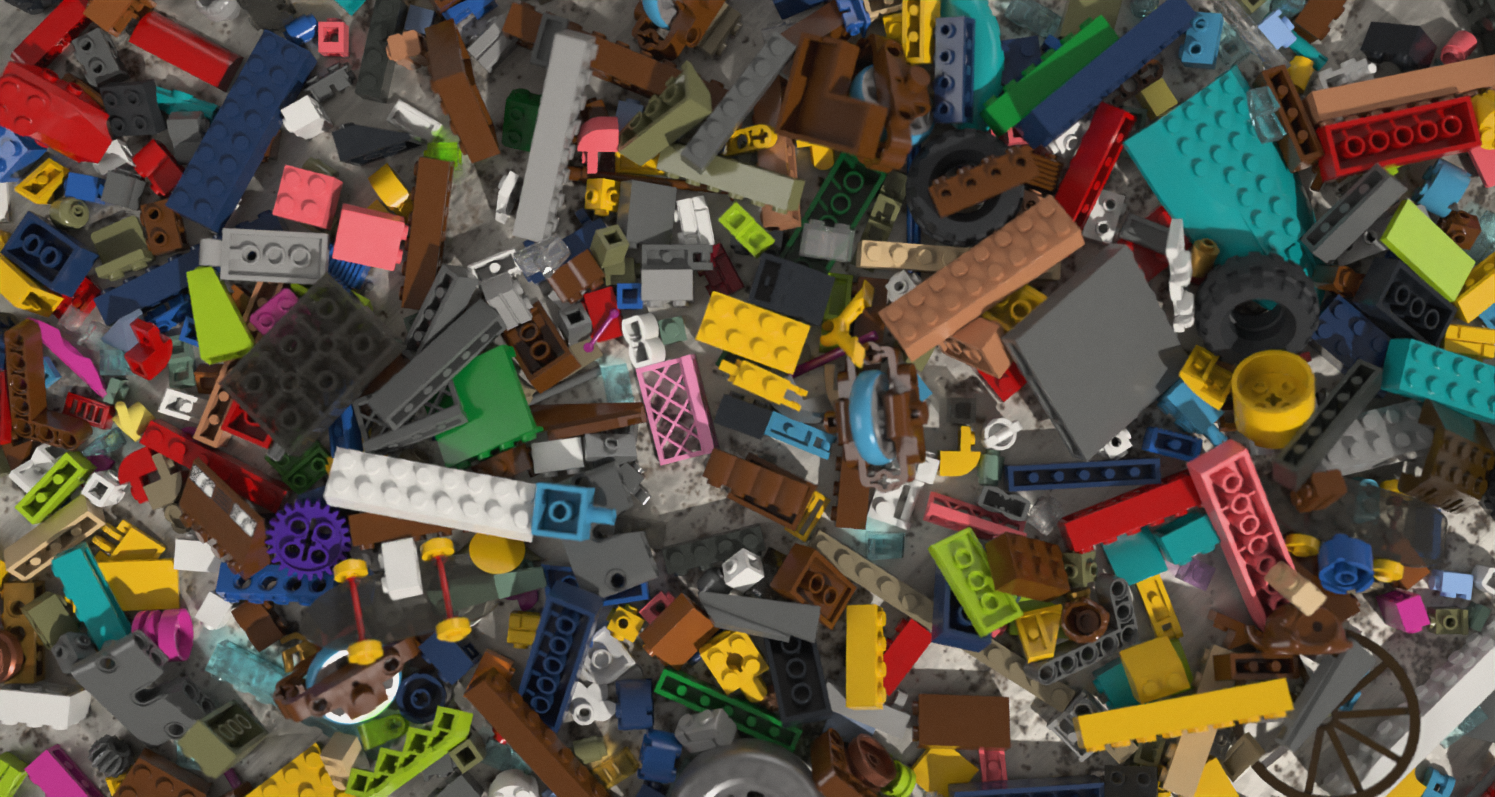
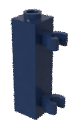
M581 208L575 212L583 226L581 229L541 252L535 241H524L523 244L531 256L522 262L525 267L523 274L529 283L533 281L535 285L539 286L547 281L545 277L585 250H590L595 231L607 227L602 218L600 217L592 222L586 210Z

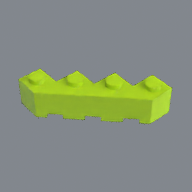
M438 706L432 731L409 727L403 751L380 747L374 771L351 768L345 793L358 797H387L467 740L473 713Z

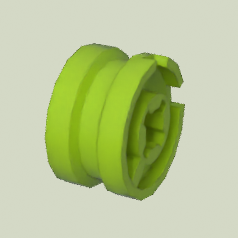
M893 760L897 770L896 778L885 787H881L880 791L890 797H908L915 787L916 774L908 766H905L898 760Z

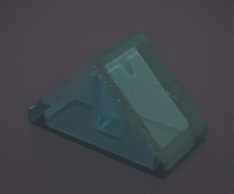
M866 531L865 557L868 560L904 558L905 533Z

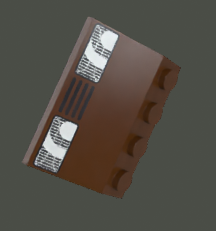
M196 458L193 461L179 503L181 511L179 518L186 528L191 527L195 531L200 542L203 544L207 543L211 547L213 554L218 559L223 558L227 562V566L233 574H239L244 580H247L271 563L270 556L267 554L268 544L265 543L267 538L264 520L200 458Z

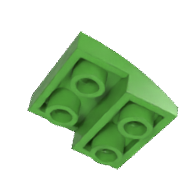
M302 424L280 461L269 458L267 454L264 456V459L282 475V480L297 495H300L327 473L325 465L328 464L327 458L331 457V454L310 430Z

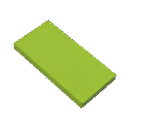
M1409 199L1401 201L1380 238L1418 276L1449 302L1456 300L1475 264V261Z
M970 526L927 548L981 638L1023 615L1012 594L995 591L987 553Z

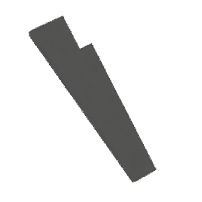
M1351 637L1348 640L1353 641V647L1340 653L1337 659L1330 654H1326L1293 704V710H1289L1283 721L1284 727L1276 737L1275 742L1292 752H1296L1376 664V659Z

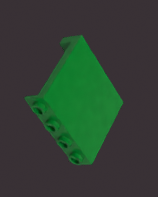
M502 344L476 356L453 377L462 408L469 422L435 435L446 468L466 470L472 466V462L476 460L482 462L492 458V453L499 450L500 452L510 450L515 447L514 443L521 440L522 442L531 441L537 437V433L544 430L543 427L536 426L511 359L516 356L512 346ZM437 392L427 402L433 404L439 392ZM444 395L438 407L446 409L454 406L453 398ZM424 405L428 415L431 408Z

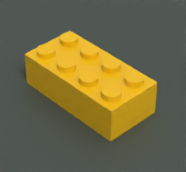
M713 291L696 340L793 375L810 326Z

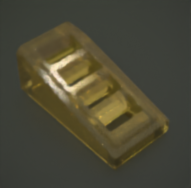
M625 746L589 770V772L596 780L595 774H598L607 791L636 773L640 764L629 748ZM613 763L616 765V767H617L618 770L620 771V774H618V772H617V771L615 770V768L613 767V765H612ZM603 769H606V771L609 773V775L612 778L611 780L606 775Z

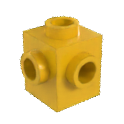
M604 178L587 179L584 209L592 210L594 215L609 217L610 212H618L621 182Z
M628 603L625 606L620 604L617 609L613 607L606 618V621L609 622L607 629L611 631L610 635L620 641H623L625 638L631 642L636 640L646 620L642 615L638 614V608ZM621 619H626L628 625H623Z

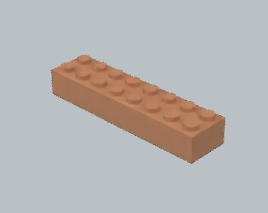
M1050 194L879 311L878 314L908 358L913 362L1085 245L1081 230Z

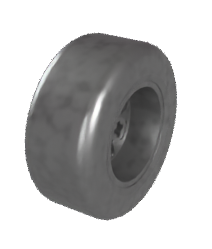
M754 738L733 739L730 745L711 748L696 756L680 774L672 790L671 797H727L729 795L747 797V793L750 790L762 793L765 797H823V794L817 790L812 779L811 770L794 753L773 742Z

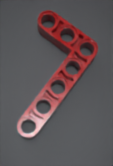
M63 0L13 50L10 59L13 62L34 65L42 69L47 68L72 43V40L76 39L93 22L83 14L89 0Z

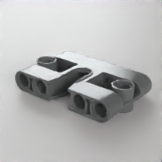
M616 460L557 482L558 484L579 486V481L585 477L589 481V487L595 488L594 507L616 509V518L634 506L624 476ZM592 522L588 540L578 541L561 538L579 588L603 598L659 577L658 568L644 531L616 534L601 539L596 531L602 523ZM617 573L622 574L625 578V583L622 587L617 586L614 582V576Z
M135 630L118 640L106 641L103 643L100 651L77 661L71 668L75 680L150 749L170 739L180 740L199 719L216 710L213 701L188 676L170 680L153 689H144L164 673L162 668L169 660V657L140 630Z

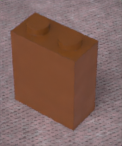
M681 593L639 636L645 643L642 647L650 656L657 655V659L664 666L671 665L678 671L720 628L713 626L709 615L704 609Z

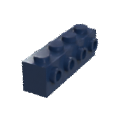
M966 16L936 18V26L933 30L935 38V52L933 54L935 78L932 83L934 91V104L932 106L934 123L972 124L975 19Z

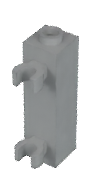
M841 667L837 681L826 677L825 682L832 711L900 739L903 738L911 718L910 712L903 709L908 697L906 691L897 688L892 704L889 702L883 703L882 710H853L846 707V667Z

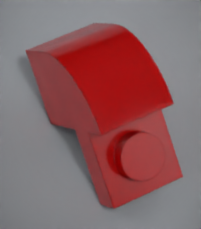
M136 318L130 323V326L138 343L126 352L124 357L132 373L151 381L168 364L173 350L172 339L161 334L158 327L152 322H145Z
M147 446L127 455L121 462L118 471L120 485L131 484V494L139 504L149 502L143 487L151 484L149 475L158 472L152 458L158 452Z

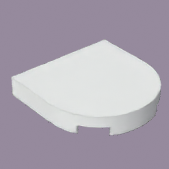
M605 624L594 633L593 648L589 647L581 674L588 681L596 684L613 683L637 664V661L625 645L610 635L611 631L607 629L609 624Z

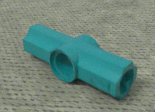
M156 86L159 109L168 115L171 112L202 111L205 119H208L211 125L220 109V106L214 103L196 99L195 96L174 89L170 91Z

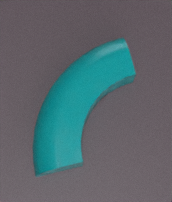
M940 0V18L966 16L975 19L973 123L951 124L957 129L973 128L988 132L989 126L979 113L985 109L983 106L984 102L994 94L998 98L999 94L1002 93L1003 86L1000 85L1002 71H1004V50H1001L1000 28L996 16H993L988 5V0Z

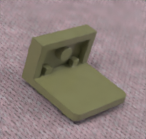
M129 216L91 234V239L103 264L95 268L99 278L109 279L110 281L119 280L125 276L124 274L130 271L142 270L148 266L147 264L156 261L155 255L147 248L146 234L139 218L136 216Z

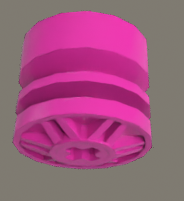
M185 608L167 609L163 613L159 610H146L136 614L131 633L135 630L144 632L169 657L167 662H183L188 660L192 652L194 640L193 623L188 610Z

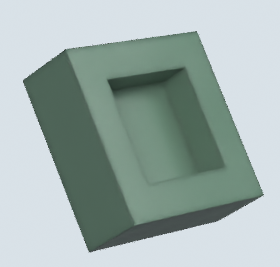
M683 316L658 321L663 345L688 340Z
M111 377L106 390L107 394L104 396L103 401L110 404L123 401L129 389L126 386L128 380L121 377Z
M1471 602L1465 608L1468 609V628L1481 632L1492 610L1484 605Z

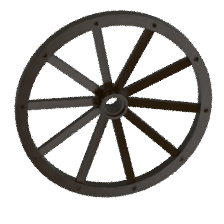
M1344 629L1346 639L1351 637L1356 640L1362 647L1368 649L1383 662L1363 677L1331 712L1332 718L1330 722L1321 723L1317 727L1305 790L1301 791L1286 784L1267 769L1288 751L1282 745L1262 762L1258 760L1251 767L1264 782L1287 797H1376L1393 786L1405 773L1413 760L1421 730V714L1415 689L1396 659L1383 647L1361 634ZM1340 653L1332 654V656L1337 659ZM1298 655L1299 674L1306 686L1310 676L1300 655ZM1388 667L1399 681L1408 707L1338 711L1340 707ZM1262 680L1259 682H1267L1272 680ZM1236 681L1234 687L1245 686L1248 681ZM1289 691L1291 701L1295 703L1298 696ZM1264 715L1259 716L1260 721L1253 723L1283 722L1285 717L1264 719ZM1409 715V733L1402 755L1394 753L1339 721V719ZM1234 720V726L1232 727L1236 741H1238L1246 733L1244 725L1239 724L1238 720ZM1334 728L1339 729L1396 762V765L1377 783L1363 789ZM1325 731H1327L1356 791L1355 793L1338 796L1312 794Z

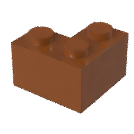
M89 0L83 14L106 32L118 38L132 18L140 21L144 15L153 11L157 3L153 0Z

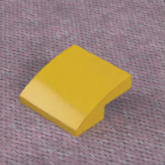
M1196 344L1179 375L1197 396L1212 407L1220 410L1232 388L1233 373L1215 364L1219 356H1214L1212 352Z
M926 749L911 767L916 774V783L933 797H949L948 784L969 783L979 771L972 762L955 749Z

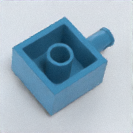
M1181 377L1156 399L1158 401L1157 407L1164 414H1170L1176 420L1174 422L1175 426L1183 433L1187 431L1191 434H1203L1214 447L1222 444V441H1227L1228 437L1219 432V429L1214 425V422L1224 412L1203 401L1185 384Z
M537 482L531 535L578 541L588 540L592 522L615 524L616 509L594 507L595 488Z

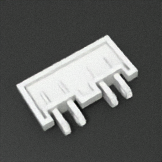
M1172 219L1166 254L1170 265L1169 285L1174 307L1173 327L1174 332H1185V328L1193 326L1195 317L1194 294L1189 293L1188 289L1192 272L1190 252L1185 250L1182 219Z

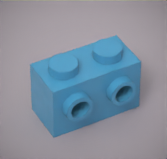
M1196 12L1197 16L1189 21L1192 26L1183 33L1186 34L1185 44L1180 45L1178 57L1182 59L1181 62L1184 67L1215 70L1224 19L1221 13Z

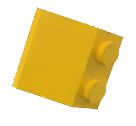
M1167 635L1142 642L1119 652L1134 699L1139 703L1145 704L1190 688L1183 664Z

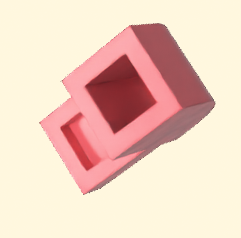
M595 117L589 119L580 127L577 135V151L582 152V164H587V173L597 174L598 152H618V117Z

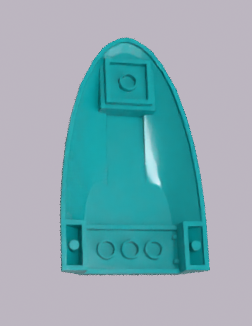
M1236 64L1153 124L1141 129L1122 142L1149 187L1171 218L1182 219L1183 233L1193 245L1195 241L1210 239L1216 243V246L1219 248V254L1213 267L1218 264L1224 265L1228 258L1235 255L1242 257L1247 256L1248 252L1258 251L1260 255H1269L1270 252L1279 254L1281 257H1284V261L1291 259L1303 268L1306 276L1310 275L1311 278L1315 265L1325 264L1323 260L1315 256L1300 240L1317 222L1298 172L1290 173L1258 98ZM1315 288L1320 307L1325 290ZM1252 299V301L1269 311L1278 304L1270 299Z

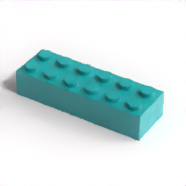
M1390 339L1382 371V390L1423 403L1425 398L1431 399L1459 414L1495 425V366L1413 339Z

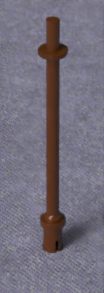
M584 164V166L567 165V169H570L568 180L581 181L582 184L586 185L587 179L604 178L619 182L636 180L676 187L679 190L729 194V192L724 190L721 193L709 191L705 184L701 183L700 186L686 183V180L597 171V174L587 173V164ZM729 197L730 201L734 202V198Z

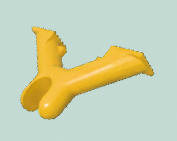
M864 280L860 291L838 317L823 322L822 328L831 332L820 337V343L825 347L839 345L859 368L863 367L865 348L858 343L857 336L851 337L849 335L850 325L863 312L864 308L872 307L875 288L866 280Z

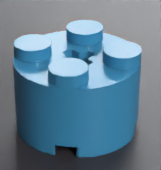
M1438 159L1433 166L1430 165L1422 176V179L1426 181L1421 187L1418 186L1414 190L1410 200L1414 201L1416 205L1422 204L1426 207L1427 211L1445 218L1452 211L1448 206L1454 202L1458 203L1471 181L1469 177L1472 174L1444 159Z

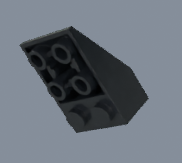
M762 253L747 303L821 326L835 277L786 259Z

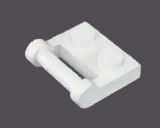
M885 478L878 481H886L891 483L899 479L891 480V478ZM914 479L912 482L905 484L911 487L900 519L893 516L903 485L899 489L887 493H881L875 488L867 517L910 530L912 524L910 519L919 492L923 490L925 483Z

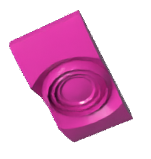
M29 317L26 318L35 321L39 325L42 333V343L103 399L107 394V385L91 359L84 357L65 338L61 337L59 329L42 321Z

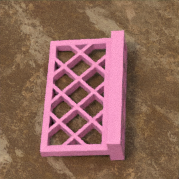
M696 354L636 369L660 466L709 454L713 448L720 449ZM677 363L680 364L682 372L678 381L666 375L669 367ZM665 367L663 372L657 370L659 368ZM652 370L660 375L654 387L646 383L644 372ZM663 378L675 384L669 396L657 390ZM678 387L687 391L688 398L684 405L672 399ZM655 393L666 399L660 411L651 405V399ZM669 402L681 408L675 420L663 414ZM684 411L693 415L694 423L690 429L678 423ZM661 417L672 423L667 435L658 431L657 423ZM676 426L687 432L682 444L669 438ZM691 435L699 439L702 450L692 452L684 447ZM668 441L679 449L674 457L665 459L663 448ZM682 450L687 453V454L680 455V453H681Z

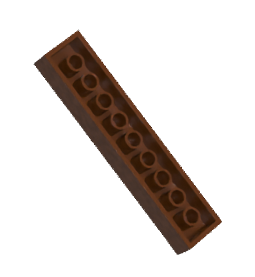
M521 1V4L513 2L502 32L506 39L511 40L513 36L517 37L519 40L515 43L516 45L533 51L543 14L535 11V7L529 3ZM569 21L567 29L596 37L595 44L598 45V51L595 60L591 59L589 67L593 71L592 76L651 99L654 95L659 97L667 88L665 83L671 76L677 78L682 72L677 69L678 66L673 62L663 60V63L654 60V56L646 51L640 50L637 53L630 50V46L618 40L615 43L606 40L607 37L597 31L588 33L582 30L583 27ZM701 79L711 94L713 112L729 90L725 89V85L717 80L711 79L708 82ZM746 118L743 120V122L740 124L737 130L742 129Z

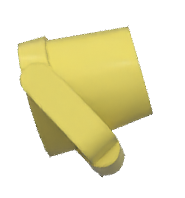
M139 401L126 408L124 402H117L115 405L117 414L112 418V421L134 442L141 438L150 421L156 420Z

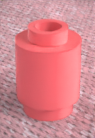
M1457 31L1441 50L1440 59L1442 63L1450 64L1465 61L1477 47V39L1468 31Z

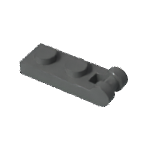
M642 245V270L693 269V271H713V263L711 262L713 245ZM693 253H700V262H693Z

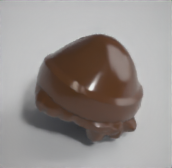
M1080 597L1077 601L1064 604L1060 626L1065 635L1072 641L1077 643H1093L1104 635L1110 614L1097 602L1086 597Z

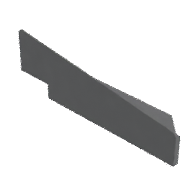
M704 591L699 592V605L707 612L714 627L789 642L790 636L793 635L815 643L821 611L819 606Z

